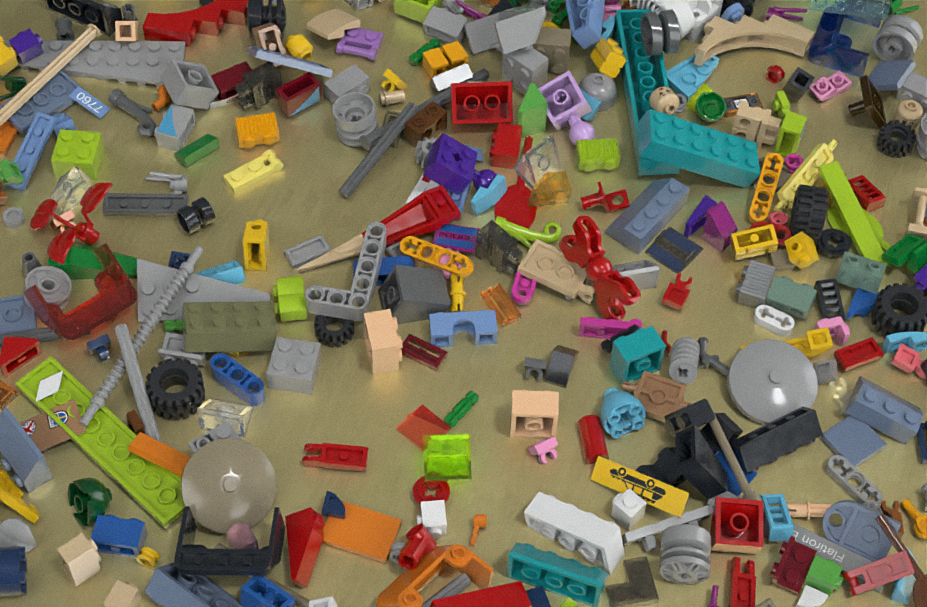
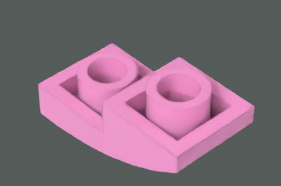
M839 70L827 79L823 76L811 84L808 89L820 101H825L850 89L852 82Z

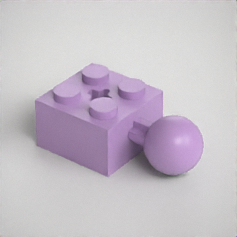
M570 71L538 88L548 102L547 115L557 131L570 124L569 138L574 145H576L577 140L594 139L595 131L593 126L580 119L592 112V109Z

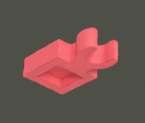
M901 343L897 347L891 364L909 374L914 370L920 378H926L920 366L924 361L919 359L921 354Z

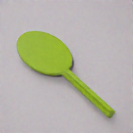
M835 204L832 205L827 212L829 225L832 229H838L846 233L851 243L854 244ZM862 209L881 248L887 251L892 245L883 240L882 226L872 214Z

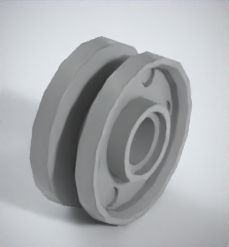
M54 266L37 267L30 271L25 279L24 300L31 309L39 313L53 314L60 312L70 301L72 281L62 269Z

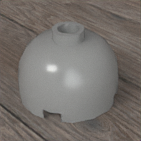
M594 72L581 80L579 88L602 102L598 112H603L613 107L617 97V89L610 76L601 72Z

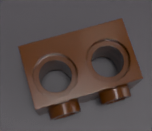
M433 101L430 102L405 123V140L416 147L418 141H423L424 137L431 139L434 136L435 138L447 128V111Z

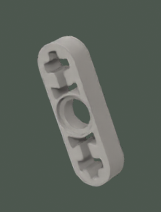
M834 455L829 458L826 466L828 475L856 502L862 504L868 501L867 497L871 498L873 496L875 500H870L868 503L872 505L877 503L880 506L883 499L881 491L841 455ZM834 465H835V466L840 465V466H841V469H840V468H836V469H835L833 466H834ZM848 479H857L860 482V486H851L848 483Z

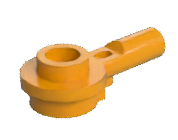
M908 498L901 502L902 507L915 522L913 526L915 534L922 539H927V514L922 515Z

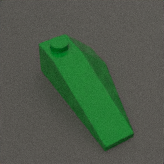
M73 243L66 255L64 264H59L49 257L48 266L62 269L68 274L70 280L123 279L124 274L128 275V279H137V259L140 258L81 243Z

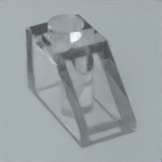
M77 166L59 178L49 198L54 199L58 203L55 212L59 215L77 206L84 193L92 186L90 177Z

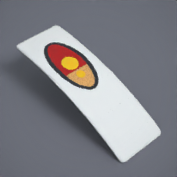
M244 90L228 99L211 102L210 108L222 107L235 102L244 96Z

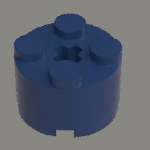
M25 546L0 547V596L27 594Z

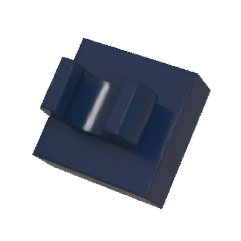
M108 334L86 343L90 356L97 354L101 362L110 359L107 349L111 348V340Z

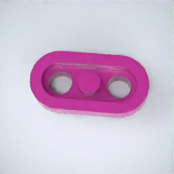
M517 272L511 298L515 303L525 305L532 300L537 281L534 279H524L527 277Z

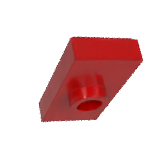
M873 337L834 352V357L844 372L876 361L884 356L883 351Z

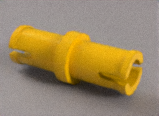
M453 274L450 276V313L464 311V300L466 299L464 277L459 276V279H457V275Z

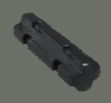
M634 324L628 327L627 331L625 329L610 337V340H604L601 342L602 350L606 353L612 352L613 341L620 336H628L635 333L640 327Z

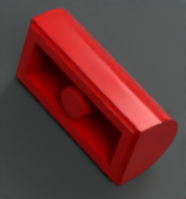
M587 415L579 419L578 430L586 464L596 463L598 456L609 460L600 417L597 415Z

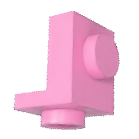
M841 316L831 319L824 318L816 322L814 330L828 327L830 336H836L841 346L846 345L850 336V329L844 323Z

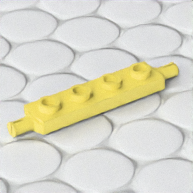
M831 139L827 145L820 143L813 149L776 193L779 203L774 207L775 212H782L784 208L786 210L792 209L794 196L800 184L809 186L814 184L820 176L818 172L819 166L831 163L834 160L832 151L838 145L836 140Z

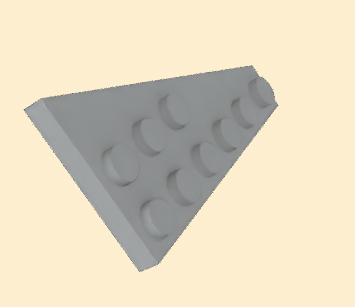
M137 259L139 324H143L144 319H148L147 315L151 314L150 310L154 309L153 306L157 304V300L161 299L160 296L164 294L163 291L168 290L167 285H171L170 281L174 280L173 276L177 275L176 272L179 269ZM192 273L188 275L189 278L185 280V284L182 285L179 293L175 294L176 298L172 299V304H168L169 308L165 309L166 313L162 314L163 317L159 319V323L166 320L177 321V319H182L183 302L271 301L270 293Z

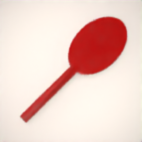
M531 136L525 137L517 183L507 187V191L495 205V220L497 216L503 217L509 222L528 229L533 224L537 211V202L533 192L524 186L533 142Z

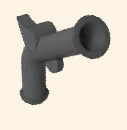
M700 337L698 339L700 346L699 358L702 362L698 365V369H708L711 366L728 376L730 367L720 362L719 356L708 355L707 343L709 341L706 337Z

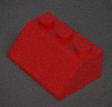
M512 81L451 83V125L512 123Z

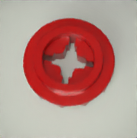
M425 475L415 482L413 496L416 504L419 503L420 505L423 501L444 500L446 502L449 500L450 487L447 481L440 476ZM427 489L431 491L436 490L435 496H427Z

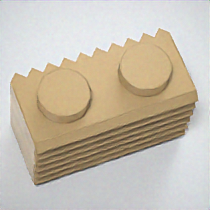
M79 533L74 539H70V542L66 541V544H62V547L57 549L64 570L75 586H78L101 570L99 565L101 558L96 551L98 548L92 538L86 539L83 533Z

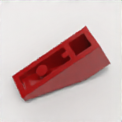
M311 507L285 516L291 581L302 589L308 587L324 538V519L321 514H318Z

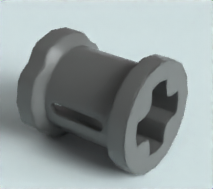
M62 17L55 21V27L58 30L57 40H74L75 36L71 30L73 26L71 19Z

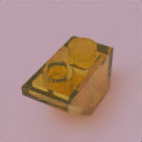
M566 171L545 173L532 189L528 206L568 203L572 187Z

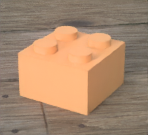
M390 309L364 313L365 342L373 374L399 370V361H403L401 348H403L400 335H397V319L392 317Z
M512 390L510 438L545 439L555 436L556 439L559 416V392H552L550 390Z

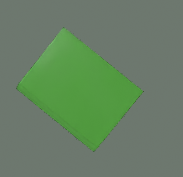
M532 82L518 110L517 125H522V138L546 129L548 102L535 83Z

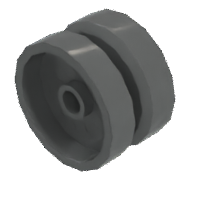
M673 9L662 10L658 15L656 12L642 14L641 39L647 56L660 55L662 50L665 54L678 52L680 30L678 19Z

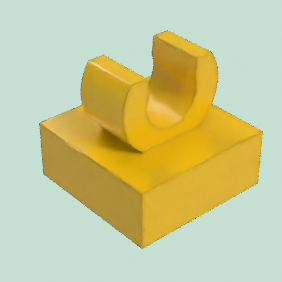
M390 69L383 73L388 78L381 84L385 90L390 85L391 88L388 92L397 91L398 88L404 91L407 89L408 85Z

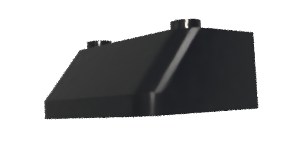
M184 506L174 558L176 568L181 574L263 576L280 563L286 527L279 507L274 508L269 546L261 549H207L204 545H194L197 525L190 507Z

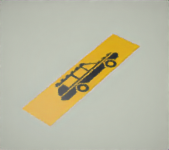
M600 456L597 458L590 479L621 493L626 492L630 488L647 504L680 518L689 496L688 492Z

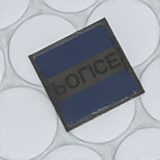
M669 226L655 238L654 243L644 253L678 274L704 248Z

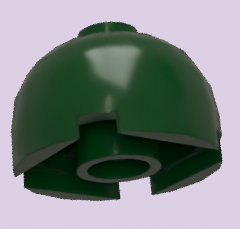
M82 478L69 484V505L75 506L77 513H73V516L78 524L83 527L96 523L98 515H107L110 509V502L112 501V494L103 483L94 478Z

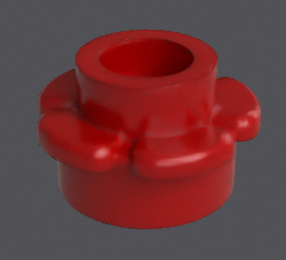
M771 65L767 69L766 78L771 83L776 84L785 78V72L782 67Z

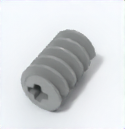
M680 338L672 346L669 375L675 382L680 384L692 383L697 376L700 346L693 338Z

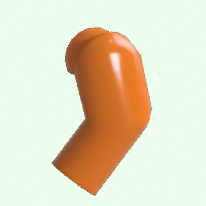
M165 85L157 88L159 99L151 104L156 112H159L171 102V97Z

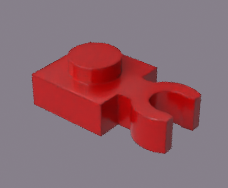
M678 273L675 284L670 282L661 303L682 311L690 294L689 288L691 287L692 277H689L688 281L683 282L680 280L682 274Z

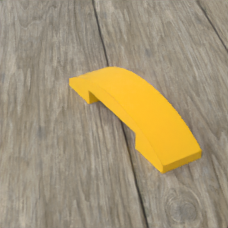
M828 327L806 331V336L782 341L799 349L807 358L817 356L833 348ZM749 344L740 345L741 350Z

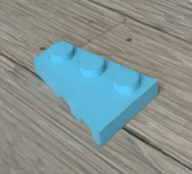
M695 55L669 69L666 71L668 85L678 94L684 95L687 102H689L718 66L719 59L715 55L708 59L701 67L694 64Z

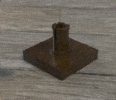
M865 75L859 78L863 100L848 105V109L852 117L867 111L880 130L884 123H886L882 97L869 77Z

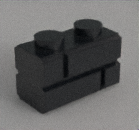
M705 398L665 416L666 428L674 437L676 433L693 425L698 428L715 420L713 410Z

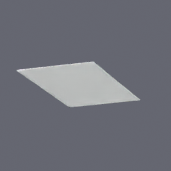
M63 371L40 381L36 401L58 392Z

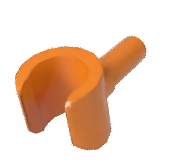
M476 514L474 516L473 532L469 545L472 547L475 546L479 528H486V514Z

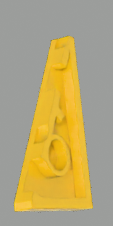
M0 470V501H3L35 524L41 515L33 504L28 506L21 499L24 493L9 478L5 470Z

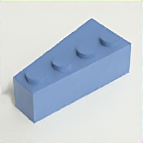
M565 0L571 34L580 46L586 49L600 41L605 0Z

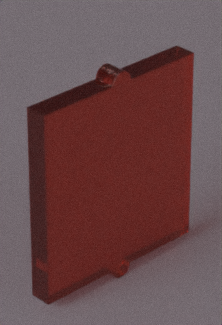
M422 404L412 414H408L407 418L396 427V430L426 453L436 443H440V440L451 431V427Z

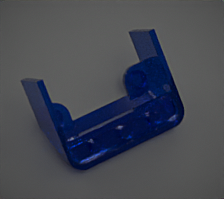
M841 0L825 8L808 52V60L819 66L862 77L869 53L852 49L851 38L839 33L843 20L846 18L879 28L887 4L875 0Z

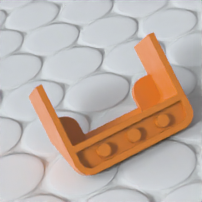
M463 545L436 546L431 552L424 555L416 569H406L379 594L376 607H422L423 598L420 592L449 564L460 573H466L471 581L481 589L490 588L494 568Z

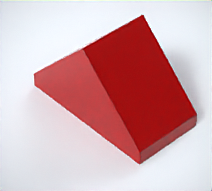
M4 337L0 354L2 375L5 378L41 355L42 350L39 341L36 338Z

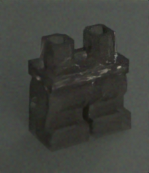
M267 61L253 69L249 74L247 72L242 74L243 81L235 85L236 92L240 96L237 98L238 104L244 111L250 107L257 111L261 109V106L267 105L270 100L274 98L277 100L276 89L282 86L281 73L272 62Z
M491 220L477 232L475 256L480 260L487 258L491 266L495 267L498 273L501 274L507 271L510 275L514 276L520 265L518 261L523 257V251L517 247L518 239L514 236L510 238V235Z

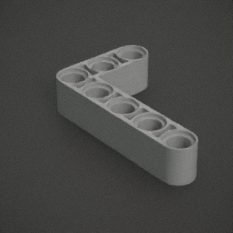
M373 222L367 227L351 291L317 285L306 289V308L310 313L354 321L364 320V313L370 311L386 247V227L383 223Z

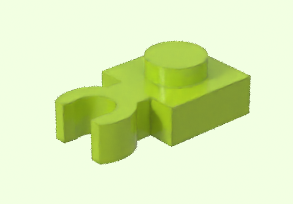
M784 90L776 91L775 98L772 101V109L777 113L778 118L782 119L783 124L787 111H790V103Z

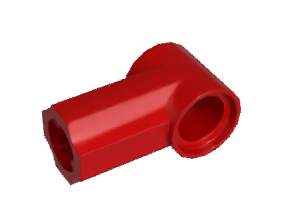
M423 524L416 525L406 534L408 541L399 553L398 560L402 568L416 569L424 555L431 552L437 545Z

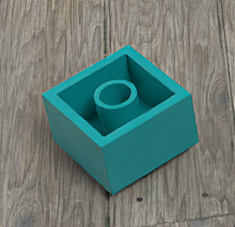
M653 326L640 328L633 334L620 336L613 341L609 367L621 385L623 380L631 383L641 379L644 371L655 373L661 370L666 345Z

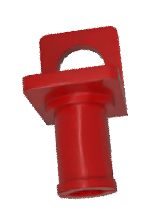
M601 181L597 182L599 187L598 193L580 197L584 210L602 204V206H605L607 213L630 206L625 189L605 194ZM620 196L624 198L623 202L619 205L612 203L615 197Z

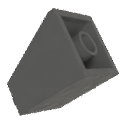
M395 264L378 290L382 310L390 309L392 317L397 319V324L429 320V314L445 313L450 308L451 299L448 296L447 283L444 279L443 271Z

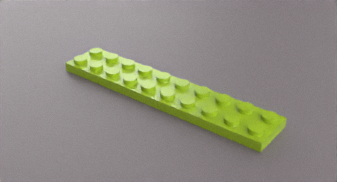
M52 356L15 383L16 387L36 407L45 412L72 437L70 439L165 529L183 515L185 505L181 496L182 477L128 451L130 443L137 435L106 406L97 410L87 427H85L86 432L76 435L50 410L75 399L82 418L90 406L91 398L94 396ZM63 371L58 392L36 401L40 381ZM69 405L67 409L68 415L72 418H76L75 416L70 414L71 406Z

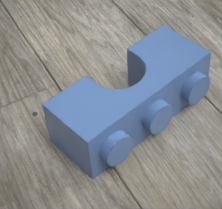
M495 310L458 311L452 313L437 312L429 314L430 341L432 345L438 348L453 347V337L458 332L470 333L474 337L475 345L497 344L498 330Z

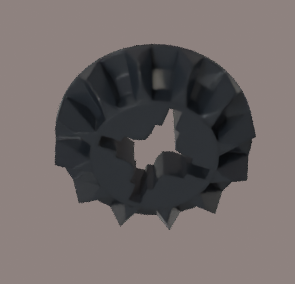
M826 229L822 231L821 236L817 240V247L821 249V253H827L829 258L832 255L839 258L841 255H844L845 251L848 252L850 250L851 241L848 235L841 230ZM831 240L834 244H837L836 248L830 244Z

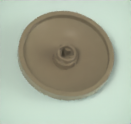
M224 438L207 443L192 455L182 474L181 496L184 505L190 507L193 518L198 524L213 532L233 534L252 528L267 515L275 500L277 484L271 462L259 448L244 440Z

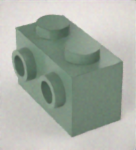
M845 251L836 281L840 284L877 294L886 264Z
M775 275L766 296V305L807 321L816 300L817 290L809 284H799L793 282L789 277Z

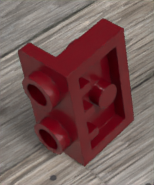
M791 536L788 542L783 541L778 553L783 555L780 563L774 562L770 575L773 576L771 584L799 596L817 550L796 542V537Z

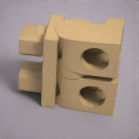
M741 100L731 135L756 142L758 148H761L762 143L773 145L781 119L770 116L772 112L770 109L752 108L748 106L749 102Z

